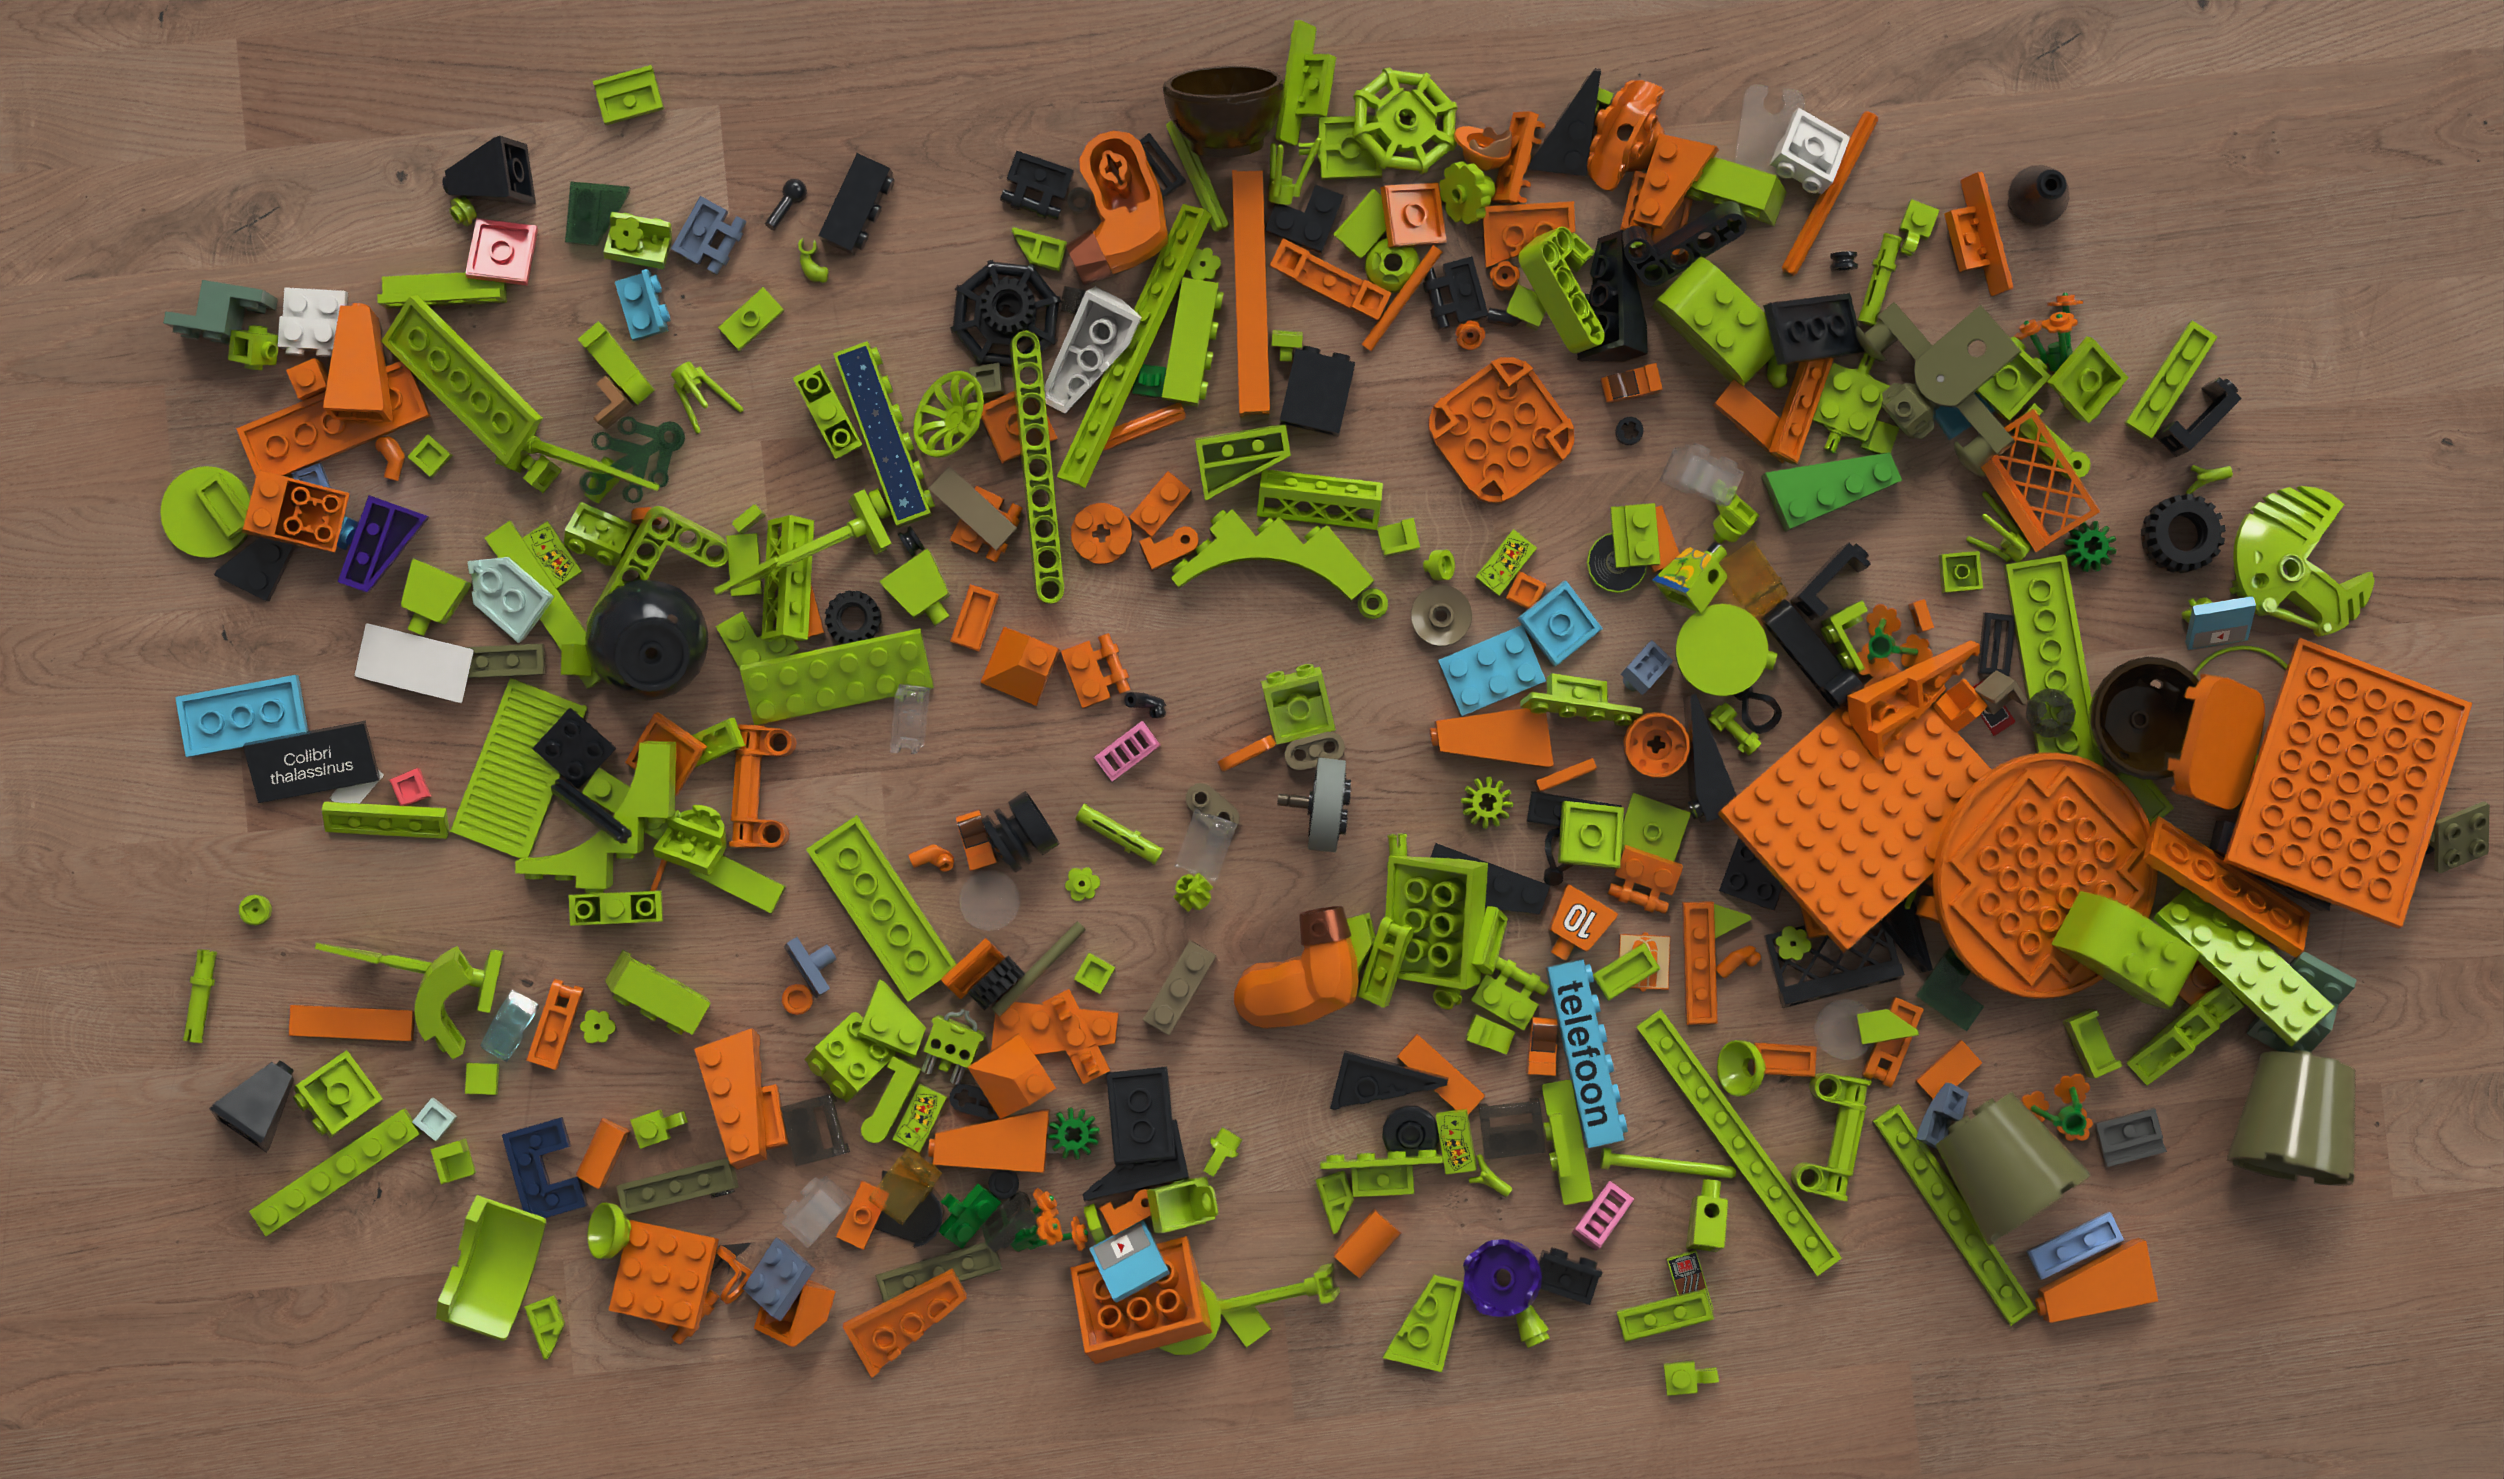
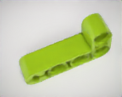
M1561 226L1535 237L1520 251L1519 263L1565 346L1570 352L1577 354L1602 344L1604 341V330L1564 260L1573 251L1575 243L1569 229Z

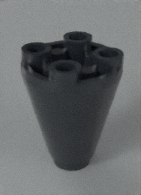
M2045 165L2029 166L2020 171L2011 181L2008 191L2009 208L2021 221L2033 226H2046L2057 220L2066 210L2070 199L2069 187L2064 175L2058 170Z

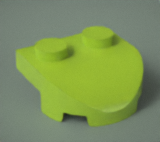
M693 805L691 810L681 813L679 810H676L674 816L667 818L668 828L653 848L654 855L660 859L709 876L723 855L727 845L725 826L721 816L713 808L704 805Z

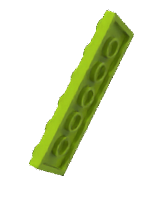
M418 295L409 296L381 342L505 465L513 463L543 418Z
M920 628L740 666L754 725L934 688Z
M858 815L806 849L907 1002L939 982L943 976L957 965Z
M2187 888L2154 917V920L2166 931L2194 948L2200 954L2197 960L2291 1047L2323 1020L2335 1007L2260 937L2253 933L2251 929L2237 920L2228 917L2223 911L2212 904L2203 901L2198 895Z

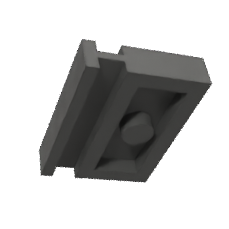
M2155 1108L2094 1123L2106 1167L2167 1152Z

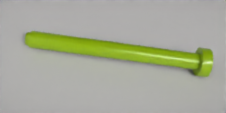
M1604 1147L1601 1152V1169L1609 1170L1610 1165L1722 1178H1733L1736 1176V1169L1733 1166L1611 1153V1148Z

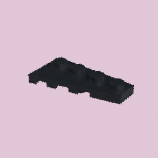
M1435 843L1430 856L1431 858L1464 859L1488 863ZM1488 863L1485 908L1491 906L1497 907L1499 910L1540 914L1550 885Z

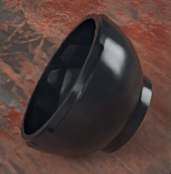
M636 580L624 583L623 586L616 588L605 596L594 609L588 622L585 636L586 651L590 664L600 679L616 693L628 698L644 701L662 699L674 695L689 685L699 674L703 666L709 642L705 618L695 601L680 588L665 582L652 580ZM672 614L677 617L676 624L668 619L669 615ZM648 648H655L657 650V653L652 657L645 654Z

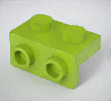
M611 212L610 229L616 226V220L620 217L625 219L635 217L639 221V229L643 231V237L638 239V248L634 251H629L626 248L618 249L615 244L616 241L612 240L608 234L603 251L604 259L664 269L672 243L671 223L659 218L649 219L634 216L630 213Z

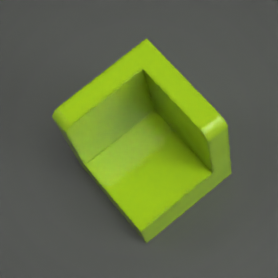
M1519 284L1506 310L1507 314L1527 322L1526 326L1536 331L1546 312L1535 291Z
M1414 518L1404 519L1400 523L1381 526L1377 530L1383 558L1420 549Z
M466 1138L430 1149L441 1185L476 1173Z

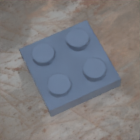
M776 1237L742 1289L772 1317L781 1321L815 1268L785 1241Z

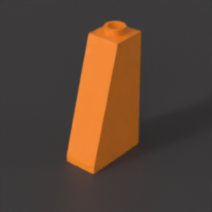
M353 303L351 306L340 305L323 408L332 419L392 422L393 413L383 343L381 342L380 322L373 310L363 303Z
M1523 708L1438 720L1434 722L1435 728H1430L1432 746H1438V751L1441 753L1544 768L1554 766L1546 713L1537 714L1531 712V709Z
M1040 1109L939 1131L935 1134V1139L929 1140L928 1157H934L933 1165L1044 1173L1050 1109Z
M2141 1238L2132 1239L2039 1288V1298H2035L2038 1315L2043 1316L2044 1320L2052 1323L2158 1302L2146 1240Z

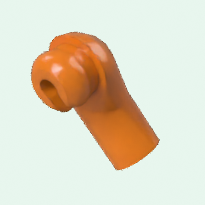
M390 436L380 437L377 439L375 447L387 460L383 477L398 481L405 454L394 438Z
M935 844L908 854L914 868L929 862L938 867L939 870L947 872L954 866V856L950 851Z
M1745 946L1731 952L1716 967V971L1726 979L1744 961L1749 967L1755 966L1761 960V954L1755 950L1754 946Z

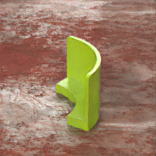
M476 1195L465 1218L464 1229L458 1250H461L457 1263L459 1267L453 1265L437 1303L436 1319L500 1341H505L509 1336L528 1288L542 1243L546 1219Z

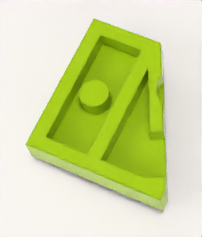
M879 979L857 1035L914 1058L926 1027L883 980Z

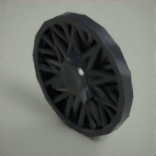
M1406 1105L1395 1109L1388 1115L1383 1125L1382 1139L1386 1149L1389 1152L1406 1151V1157L1418 1156L1419 1150H1434L1439 1141L1436 1119L1429 1111L1419 1106Z

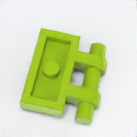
M1498 956L1495 969L1499 970L1500 973L1497 979L1485 974L1470 1000L1524 1031L1539 1006L1538 1003L1529 999L1531 993L1535 991L1544 996L1549 985L1542 982L1540 976L1532 972L1530 975L1516 967L1517 963L1510 959L1506 961ZM1509 977L1524 985L1520 993L1505 985Z

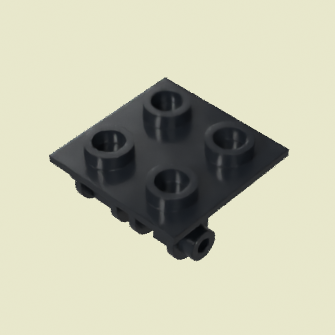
M569 708L532 749L579 789L616 750V747L612 745L611 741L604 738L597 729H594L590 723H587L579 716L578 712Z
M1738 838L1719 891L1775 911L1784 886L1746 844Z

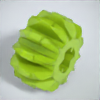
M1486 777L1485 787L1483 788L1481 781L1477 778L1474 780L1477 791L1469 786H1466L1464 789L1468 794L1472 795V798H1461V803L1471 804V808L1465 809L1463 815H1469L1474 812L1475 816L1470 821L1473 825L1482 817V828L1484 829L1488 828L1489 818L1491 817L1494 826L1497 827L1500 825L1497 814L1504 819L1509 818V814L1503 811L1502 807H1513V802H1503V797L1509 796L1511 791L1506 790L1500 794L1499 789L1503 786V782L1501 780L1498 781L1495 787L1492 788V777ZM1483 794H1488L1487 798L1492 796L1495 800L1491 804V811H1486V808L1481 809L1479 803L1483 801Z

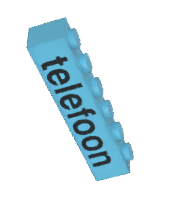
M1579 959L1545 967L1570 1079L1573 1084L1585 1145L1587 1148L1623 1141V1133L1628 1132L1624 1114L1619 1115L1616 1103L1621 1102L1617 1084L1612 1085L1609 1073L1614 1072L1611 1055H1605L1603 1043L1607 1042V1035L1604 1024L1598 1025L1596 1013L1601 1012L1598 996L1597 994H1591L1589 983L1594 982L1590 964L1585 965L1584 960Z

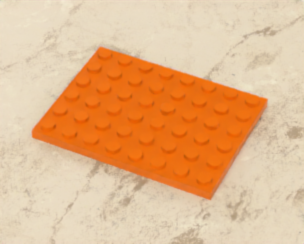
M2299 637L2295 642L2223 862L2394 928H2401L2473 703Z
M1890 662L1888 669L1883 668L1864 687L1866 688L1901 671L1893 662ZM1848 704L1841 709H1836L1718 813L1843 952L1848 950L1934 872L1937 847L1950 814L1967 790L1977 780L1992 770L1958 732L1955 733L1933 708V705L1917 720L1911 719L1901 730L1903 735L1899 740L1892 739L1884 748L1885 754L1881 758L1872 755L1851 725Z

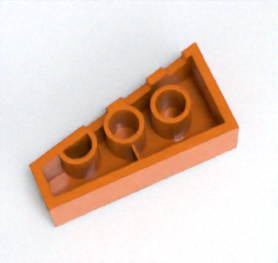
M753 1028L694 1049L729 1163L737 1170L767 1159L762 1106L764 1102L761 1089L760 1035Z

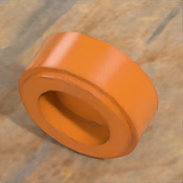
M640 507L631 511V523L640 525L651 508ZM662 517L656 518L652 526L661 524Z
M803 984L789 986L782 995L784 1008L794 1015L806 1013L813 1005V993Z

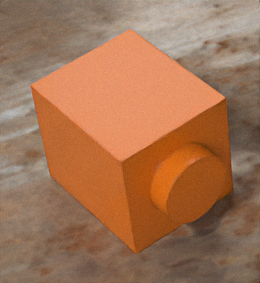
M310 359L286 370L299 399L304 401L326 392L328 373L323 362L318 359Z

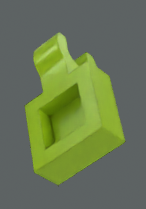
M1913 199L1909 201L1899 230L1907 233L1900 253L1911 257L1916 251L1919 239H1929L1939 209Z
M661 1109L630 1120L640 1149L670 1139L671 1136L668 1129L688 1123L685 1111L664 1118Z
M1694 1360L1663 1364L1667 1396L1698 1393L1697 1383L1719 1382L1716 1367L1695 1370Z

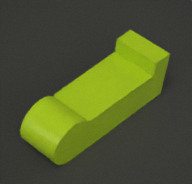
M596 322L578 338V341L637 405L655 391L602 323Z
M2033 403L2028 405L2018 418L2032 409H2035L2040 416L2043 410ZM2032 418L2021 424L2019 437L2036 440L2038 427ZM2016 427L2011 430L2014 434H2015ZM2047 427L2078 477H2084L2089 472L2091 466L2088 456L2082 452H2075ZM2041 433L2040 441L2047 442ZM2024 442L2032 450H2034L2035 444ZM2039 445L2037 454L2052 466L2055 453L2050 447ZM2058 459L2056 467L2064 468ZM2059 472L2063 477L2071 479L2067 473Z
M896 1055L892 1057L887 1066L894 1070L895 1073L874 1114L867 1118L861 1126L862 1136L871 1143H878L887 1137L921 1072L920 1067Z

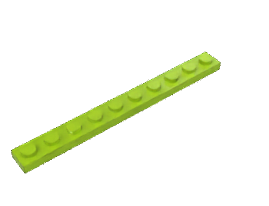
M1182 204L1168 234V243L1162 248L1134 308V311L1142 318L1132 341L1105 371L1058 472L1057 478L1063 482L1086 488L1212 215L1207 210Z
M1662 1009L1657 1010L1635 1026L1815 1275L1819 1276L1841 1260L1840 1254Z

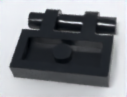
M1016 150L1007 181L1017 184L1015 193L1004 189L1000 201L1011 204V208L1017 210L1023 208L1035 212L1037 217L1043 219L1050 217L1058 220L1062 209L1052 206L1051 202L1053 197L1065 201L1074 170ZM1027 188L1043 193L1041 202L1026 197Z
M1473 256L1443 264L1444 277L1436 278L1434 268L1430 269L1424 278L1425 282L1422 284L1425 293L1428 292L1432 305L1430 313L1432 319L1436 320L1438 330L1450 327L1447 315L1456 313L1458 324L1489 315ZM1448 287L1452 303L1444 305L1440 289Z

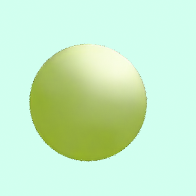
M211 466L196 467L183 472L175 478L166 489L160 511L162 526L170 541L183 552L200 558H214L233 552L249 535L240 533L232 540H229L193 489L219 472L248 510L251 496L246 485L234 474Z
M1715 604L1707 606L1702 613L1695 612L1685 621L1677 637L1675 657L1681 674L1695 689L1709 695L1730 696L1746 690L1761 676L1768 659V641L1761 624L1748 611L1730 604Z

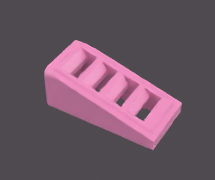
M1141 721L1094 758L1113 782L1161 745L1145 723ZM1138 732L1149 744L1146 749L1142 747L1134 736ZM1129 739L1139 751V754L1136 756L1132 754L1125 744ZM1119 746L1130 760L1126 764L1115 751ZM1108 754L1119 765L1120 768L1117 771L1112 768L1105 758Z
M1609 1181L1575 1226L1572 1234L1592 1249L1598 1250L1629 1208L1634 1198ZM1608 1193L1622 1203L1620 1208L1606 1198ZM1602 1204L1615 1215L1610 1217L1598 1207ZM1593 1215H1596L1598 1218L1604 1221L1607 1224V1226L1604 1228L1599 1223L1594 1221L1591 1217ZM1586 1224L1600 1234L1598 1238L1584 1228Z

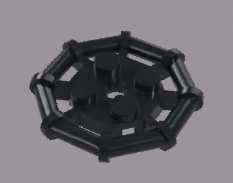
M992 259L987 261V265L963 284L956 286L953 326L950 327V330L976 360L975 364L982 366L983 364L999 363L1003 367H1012L1011 355L989 353L993 344L1010 346V342L1015 335L1013 333H1008V335H1003L1001 332L997 333L987 325L980 310L981 295L978 296L972 291L990 277H992L993 281L996 279L999 281L998 275L1022 277L1020 282H1024L1026 285L1030 281L1044 300L1035 303L1036 314H1034V320L1028 324V328L1024 331H1030L1040 337L1038 340L1041 352L1057 342L1055 338L1059 304L1062 301L1060 296H1056L1036 271L1035 265L994 262ZM1004 295L997 302V312L1003 311L1004 307L1007 306L1010 307V312L1014 313L1015 316L1019 312L1020 301L1013 295ZM968 299L976 302L974 320L965 322ZM1046 307L1044 331L1035 327L1037 309ZM977 327L987 341L983 348L980 347L968 332L969 329ZM1021 337V338L1018 339V341H1017V349H1018V350H1019L1018 344L1021 343L1022 341L1026 340L1027 337ZM1033 344L1022 353L1029 354L1033 349Z

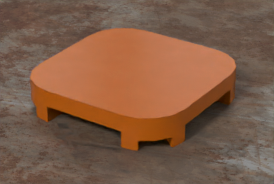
M1500 357L1491 361L1490 364L1446 396L1441 397L1433 406L1428 419L1430 436L1439 451L1469 492L1478 500L1489 504L1503 503L1512 499L1559 465L1570 454L1574 444L1575 428L1570 418H1567L1533 371L1534 368L1526 361L1514 357Z
M2200 674L2201 680L2195 688L2188 687L2184 697L2195 703L2180 760L2169 758L2167 770L2174 771L2175 785L2172 786L2171 790L2176 794L2185 795L2204 802L2207 806L2234 809L2244 798L2249 785L2264 726L2265 703L2262 695L2255 689L2230 678Z

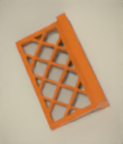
M2032 409L2004 427L2007 432L2016 427L2015 435H2010L2015 440L2011 448L2010 457L1998 456L1996 454L1981 469L2034 551L2037 552L2101 511L2036 410ZM2030 418L2033 419L2038 427L2036 440L2018 436L2021 424ZM2041 433L2047 442L2040 441ZM2017 441L2035 444L2031 461L2013 458ZM2039 445L2050 447L2055 453L2052 466L2035 462ZM2001 459L2008 461L2007 468L2005 467ZM2058 459L2064 468L2056 467ZM2012 462L2030 465L2026 482L2013 479L2010 474ZM2034 466L2051 470L2048 487L2030 483ZM2055 471L2067 473L2072 481L2069 492L2052 488ZM2018 485L2025 486L2024 494L2022 493ZM2074 486L2077 487L2081 494L2073 493ZM2029 487L2047 491L2043 508L2029 504L2027 501ZM2050 492L2068 496L2064 513L2047 509ZM2072 497L2084 499L2091 509L2082 516L2068 514ZM2035 511L2042 512L2040 519ZM2046 513L2063 517L2061 529L2052 535H2049L2043 525ZM2067 518L2075 519L2073 522L2066 525Z

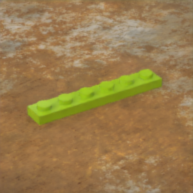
M406 1108L400 1110L251 1209L249 1212L265 1237L421 1135L422 1133L419 1128L412 1123L413 1119Z

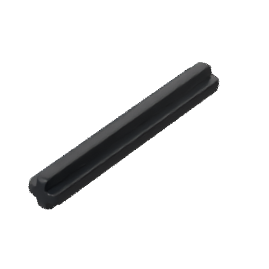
M562 779L555 780V784L551 786L552 793L620 844L627 843L628 838L632 836L630 829Z

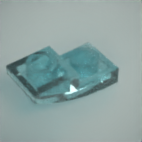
M511 990L488 1028L480 1045L481 1048L507 1062L524 1038L523 1031L538 1011V1003Z

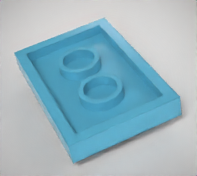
M1522 625L1438 660L1461 717L1546 682Z

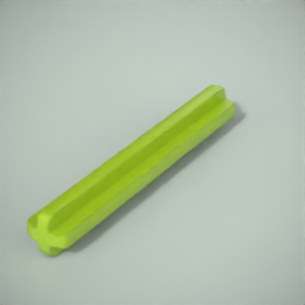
M1171 120L1166 124L1169 135L1203 209L1212 214L1209 219L1212 230L1214 232L1221 231L1229 226L1226 214L1199 155L1191 151L1190 141L1177 130Z

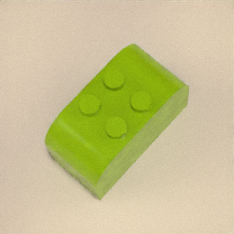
M1699 257L1652 305V308L1730 383L1735 379L1744 386L1775 354L1765 312L1719 268L1703 257Z
M2083 891L2079 892L2051 944L2142 1003L2170 1010L2200 956L2194 948L2135 910L2110 898Z

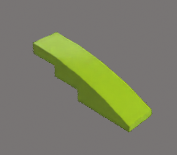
M2222 982L2219 983L2146 1043L2127 1061L2128 1066L2148 1086L2194 1052L2195 1046L2220 1028V1024L2242 1009L2245 1003Z

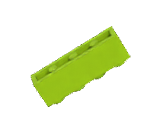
M1182 277L1162 401L1198 407L1199 400L1206 399L1208 382L1203 381L1205 369L1211 370L1213 352L1208 351L1210 339L1216 340L1219 322L1213 321L1215 310H1221L1224 292L1218 291L1219 283Z

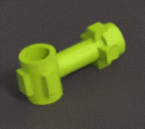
M1726 702L1721 706L1718 705L1710 713L1711 716L1708 718V721L1719 732L1725 728L1740 743L1737 749L1741 753L1745 752L1749 756L1762 744L1755 732L1749 735L1734 720L1738 714Z

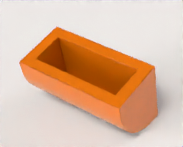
M602 1118L576 1172V1176L598 1189L604 1187L631 1130Z
M1374 1208L1334 1252V1257L1361 1279L1399 1237L1401 1232Z

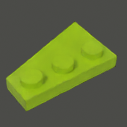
M1433 1274L1382 1358L1443 1372L1464 1282Z

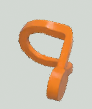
M720 1246L716 1253L723 1260L727 1261L736 1272L721 1294V1300L725 1304H730L744 1292L742 1288L753 1272L735 1260L736 1256L729 1249ZM742 1271L746 1273V1276L736 1290L728 1295L731 1288L739 1280Z

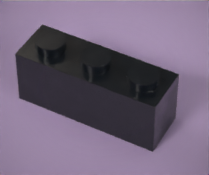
M859 153L856 154L818 235L822 241L852 255H855L857 249L862 250L869 236L866 233L870 221L876 222L882 208L878 204L883 194H889L895 181L892 178L893 172L889 167Z

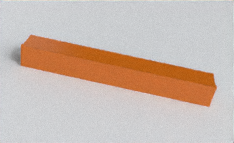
M1232 170L1239 417H1244V415H1270L1263 171Z

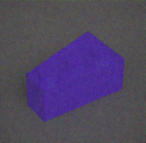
M368 495L337 582L370 593L429 519V516Z

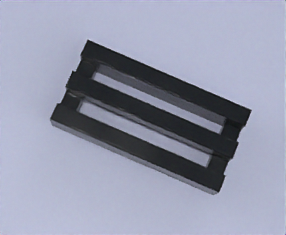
M1148 133L1139 141L1146 153L1148 163L1167 187L1164 190L1160 187L1162 199L1164 200L1170 193L1184 185L1186 180L1152 135ZM1146 143L1150 144L1176 178L1175 182L1172 183L1144 147Z
M1983 613L1978 674L1991 675L1997 670L2006 676H2010L2015 628L2013 615ZM1991 620H1995L1990 668H1987ZM2002 621H2007L2002 669H1997Z

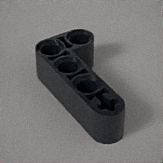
M1726 201L1656 244L1647 231L1640 226L1627 228L1621 236V243L1626 259L1641 281L1647 286L1656 287L1686 270L1699 257L1706 258L1744 234L1747 222L1741 206L1734 201ZM1703 233H1711L1706 239L1698 238ZM1633 242H1643L1640 247H1630ZM1676 249H1684V250H1685V251H1684L1682 254H1680V255H1673V254H1672V252H1673L1674 250H1676ZM1650 265H1658V268L1653 271L1645 270Z
M1783 599L1761 617L1764 626L1835 710L1841 709L1848 704V695L1865 688L1849 668H1843L1786 599Z

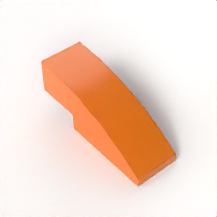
M1733 379L1712 406L1735 423L1736 428L1779 462L1783 463L1785 460L1769 452L1780 418Z

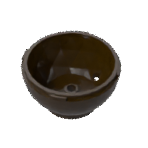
M1208 67L1187 71L1170 78L1163 84V94L1170 119L1177 130L1190 141L1192 152L1207 157H1236L1252 154L1263 148L1264 137L1275 125L1282 110L1285 95V79H1282L1274 71L1258 67Z
M2160 657L2133 659L2113 669L2095 690L2089 707L2088 724L2092 740L2098 752L2110 765L2130 776L2152 780L2174 776V771L2167 770L2169 758L2180 760L2195 703L2184 697L2188 687L2195 688L2199 683L2197 677L2178 662ZM2153 680L2161 683V686L2157 688L2150 684ZM2137 714H2141L2144 718V722L2140 726L2134 721ZM2119 752L2127 755V759L2122 758Z

